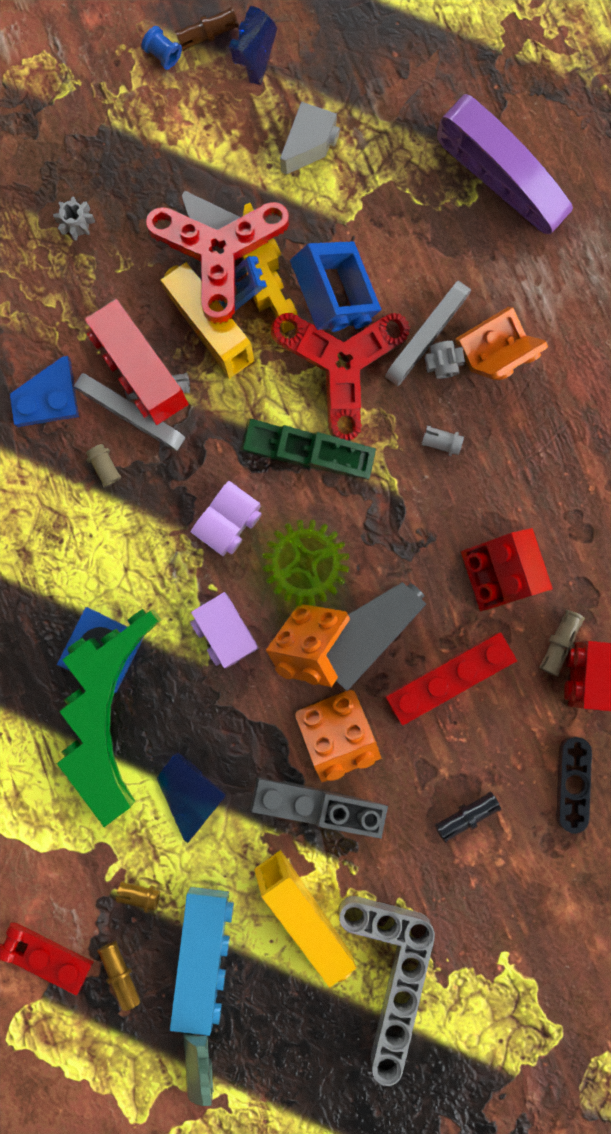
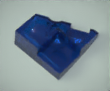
M254 6L249 7L244 21L239 25L238 40L232 39L229 48L233 63L246 66L249 82L261 85L277 33V27L268 14Z
M179 753L174 754L156 778L181 836L188 843L226 794L204 777L199 769Z

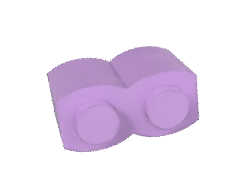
M228 481L190 532L223 557L227 552L233 554L243 540L239 537L246 526L251 529L261 517L262 513L258 511L261 505L243 490Z

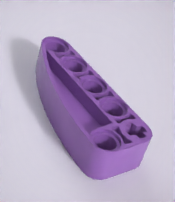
M464 94L441 118L437 138L442 147L542 233L550 235L572 212L571 202L546 169L475 98Z

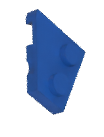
M68 355L61 357L10 393L15 426L22 427L79 417L76 392L73 387L74 379L71 359Z

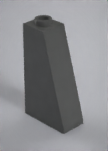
M402 582L348 614L350 617L349 622L326 655L338 676L336 682L346 691L352 687L426 606V603L422 600L425 595L415 585L410 583L406 586Z

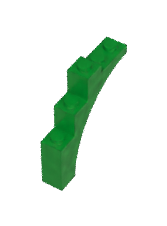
M142 609L127 620L130 624L129 627L121 633L116 628L101 639L104 644L102 647L95 638L85 641L84 638L79 639L67 648L70 654L62 659L86 692L83 693L81 689L75 691L64 700L67 706L59 711L83 744H80L78 740L61 751L64 758L56 764L103 827L131 808L135 802L134 797L122 779L113 753L110 733L111 704L117 680L128 657L141 639L162 620L155 610H150L146 613Z

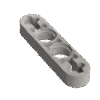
M459 280L453 285L387 371L385 378L397 387L403 382L471 292L470 288Z
M84 373L80 375L73 386L89 399L174 451H178L185 440V436L166 423L161 422L156 425L150 415L144 418L135 404Z

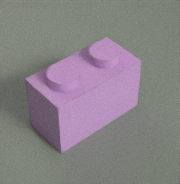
M225 592L191 612L195 619L190 623L199 638L205 636L211 647L207 649V652L216 666L222 664L224 668H228L260 649Z

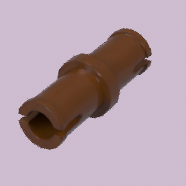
M230 7L208 18L204 15L200 17L199 22L175 32L182 50L185 51L187 48L206 40L209 43L214 41L215 36L234 28H239V23L233 8Z

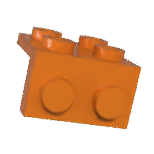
M509 306L455 338L458 346L463 349L464 359L470 371L492 380L496 379L497 381L514 373L513 369L522 363L527 364L537 360L541 356L540 352L548 348L545 340L525 334L514 308Z
M305 604L297 606L266 649L267 654L275 665L276 672L285 679L293 678L306 681L311 685L320 684L332 687L338 676L326 655L349 622L350 617L346 611Z
M344 691L296 712L295 717L321 783L327 780H338L349 771L370 767L375 761L382 759L355 691Z

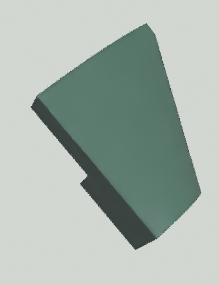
M183 1033L188 1099L200 1106H211L214 1090L212 1058L209 1059L208 1036Z

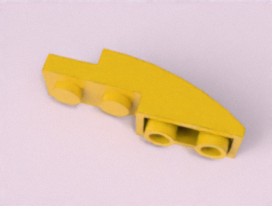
M251 203L244 205L243 216L254 210ZM272 238L265 245L243 256L244 260L248 256H257L259 263L255 266L256 268H261L263 273L259 279L265 280L267 285L253 299L259 312L271 307L276 318L284 313L298 315L290 298L285 300L281 292L284 286L279 274L275 271L279 269L278 257L281 256V252L275 239ZM283 321L280 324L283 333L295 328L288 321Z

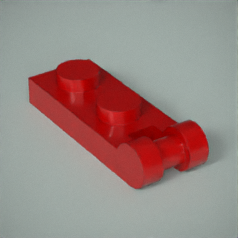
M10 923L6 931L7 938L4 944H0V960L13 963L77 996L94 961L18 923ZM19 941L28 944L25 952L16 949Z

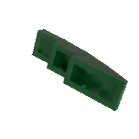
M250 418L247 420L240 451L303 467L369 480L376 448L320 432L310 433L286 425L279 427Z

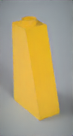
M187 262L181 266L171 267L164 274V278L161 279L165 292L230 379L255 361L251 342L233 319H228L226 323L224 321L222 324L217 322L214 324L205 318L201 305V280ZM217 300L210 305V309L219 312L224 310Z
M281 850L254 868L261 897L330 988L335 983L346 980L357 966L351 951L283 852Z

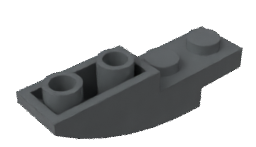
M257 778L250 807L252 813L316 824L322 828L380 839L382 838L388 806L358 797L290 782L283 783Z

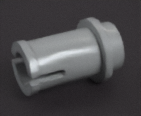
M427 426L422 445L449 452L448 456L452 457V454L459 455L464 437L459 436L457 431L453 434Z

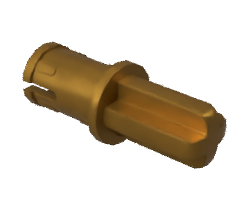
M117 941L101 947L97 952L109 977L106 980L107 983L112 984L122 1010L128 1011L140 1004V998L130 976L132 970L126 967L117 946Z

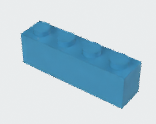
M190 887L187 892L170 1031L210 1036L213 1024L219 1025L222 1003H216L217 990L223 991L226 975V969H220L221 956L227 957L230 936L224 935L225 923L232 922L234 902H228L229 891Z

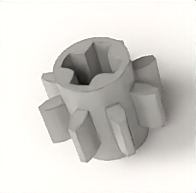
M72 197L71 201L65 203L59 202V213L53 214V217L60 224L58 227L60 233L65 235L69 232L74 240H77L80 235H89V224L95 223V219L89 213L90 207L88 203L83 202L80 205L75 197Z
M443 341L430 346L431 353L425 355L428 373L435 371L437 379L452 377L460 373L458 366H463L465 362L462 347L455 348L453 341Z

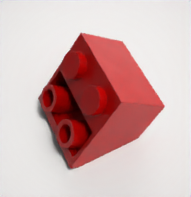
M533 528L511 532L461 551L480 612L553 589Z

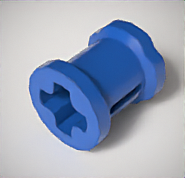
M159 26L150 28L142 39L141 49L145 53H152L161 61V66L166 70L173 67L181 57L182 46L178 42L172 43L166 38Z

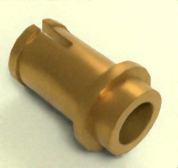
M122 881L117 891V894L120 896L116 897V902L144 908V912L148 913L149 910L155 911L157 909L160 891L155 890V886L152 885L146 888Z

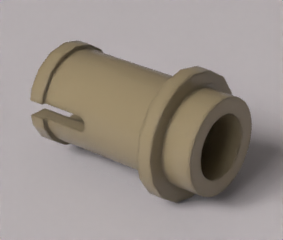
M100 444L86 452L88 456L86 461L87 463H92L102 481L103 487H106L120 480L121 475L117 472L108 455L110 453L109 448H105L103 444Z

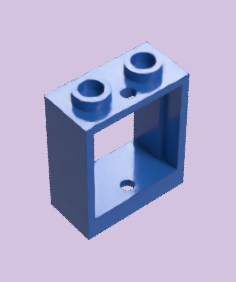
M354 241L308 243L290 259L317 330L331 328V331L335 332L347 326H354L355 329L363 328L372 322L371 318L382 310ZM326 269H337L351 306L339 307L326 275Z

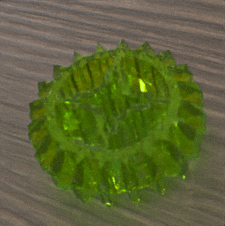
M297 520L298 530L293 531L289 523L285 524L288 535L284 537L277 530L274 535L280 542L278 544L273 541L267 542V546L274 550V553L263 554L265 560L272 561V564L263 566V571L274 572V575L266 579L267 583L273 584L278 581L279 585L275 587L274 593L278 595L284 589L287 590L284 597L286 602L291 600L293 594L297 595V606L302 605L303 597H309V605L314 606V596L318 594L320 600L323 603L326 602L327 596L324 591L328 589L331 594L336 595L338 591L332 585L333 582L340 585L345 583V579L337 575L338 572L348 573L349 567L340 565L341 561L349 559V554H338V551L345 547V542H338L334 545L333 541L337 538L338 533L334 531L328 537L324 535L328 528V525L325 523L319 531H316L315 520H310L309 529H303V521ZM300 538L316 539L323 543L326 548L309 551L303 546ZM291 543L296 554L295 559L286 568L280 570V556L285 547ZM298 549L301 550L303 556L308 555V558L311 556L315 559L311 563L314 577L311 576L309 571H304V567L302 570L297 567L301 563ZM332 556V572L328 579L321 583L316 568L318 564ZM298 574L304 575L313 588L300 589L292 586L285 579Z

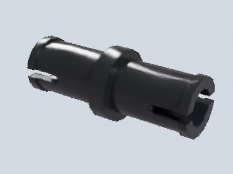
M489 791L486 795L468 806L465 804L459 806L458 812L434 824L444 843H447L450 839L469 828L474 830L478 827L477 823L500 811L501 807L496 797Z

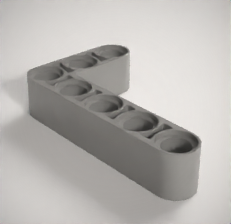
M349 896L339 906V921L344 930L352 934L397 945L371 1052V1067L374 1079L383 1086H391L396 1084L403 1074L435 933L430 920L422 913L358 896ZM357 907L363 912L362 917L357 921L348 920L345 917V913L349 908ZM383 916H391L395 922L390 929L383 930L377 926L378 920ZM422 924L426 926V933L420 938L412 937L409 933L414 925ZM407 958H415L419 961V964L414 970L407 971L402 968L403 961ZM406 991L411 994L410 999L406 1003L402 1004L394 1001V997L398 992ZM392 1025H399L403 1028L402 1032L395 1037L387 1035L386 1030ZM384 1059H391L395 1062L394 1066L388 1070L379 1068L378 1064Z

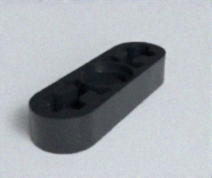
M576 736L567 737L561 742L559 747L556 810L558 824L564 830L574 834L584 831L589 824L592 749L590 744L585 739ZM576 742L577 746L583 749V754L577 755L576 765L583 766L582 772L576 769L566 770L567 764L574 765V758L567 751L568 748H573ZM572 775H578L583 782L582 789L575 794L569 793L565 786L566 780ZM565 797L572 800L582 799L581 805L575 803V813L581 817L580 820L574 821V826H571V823L565 820V815H569L572 812V804L565 802Z

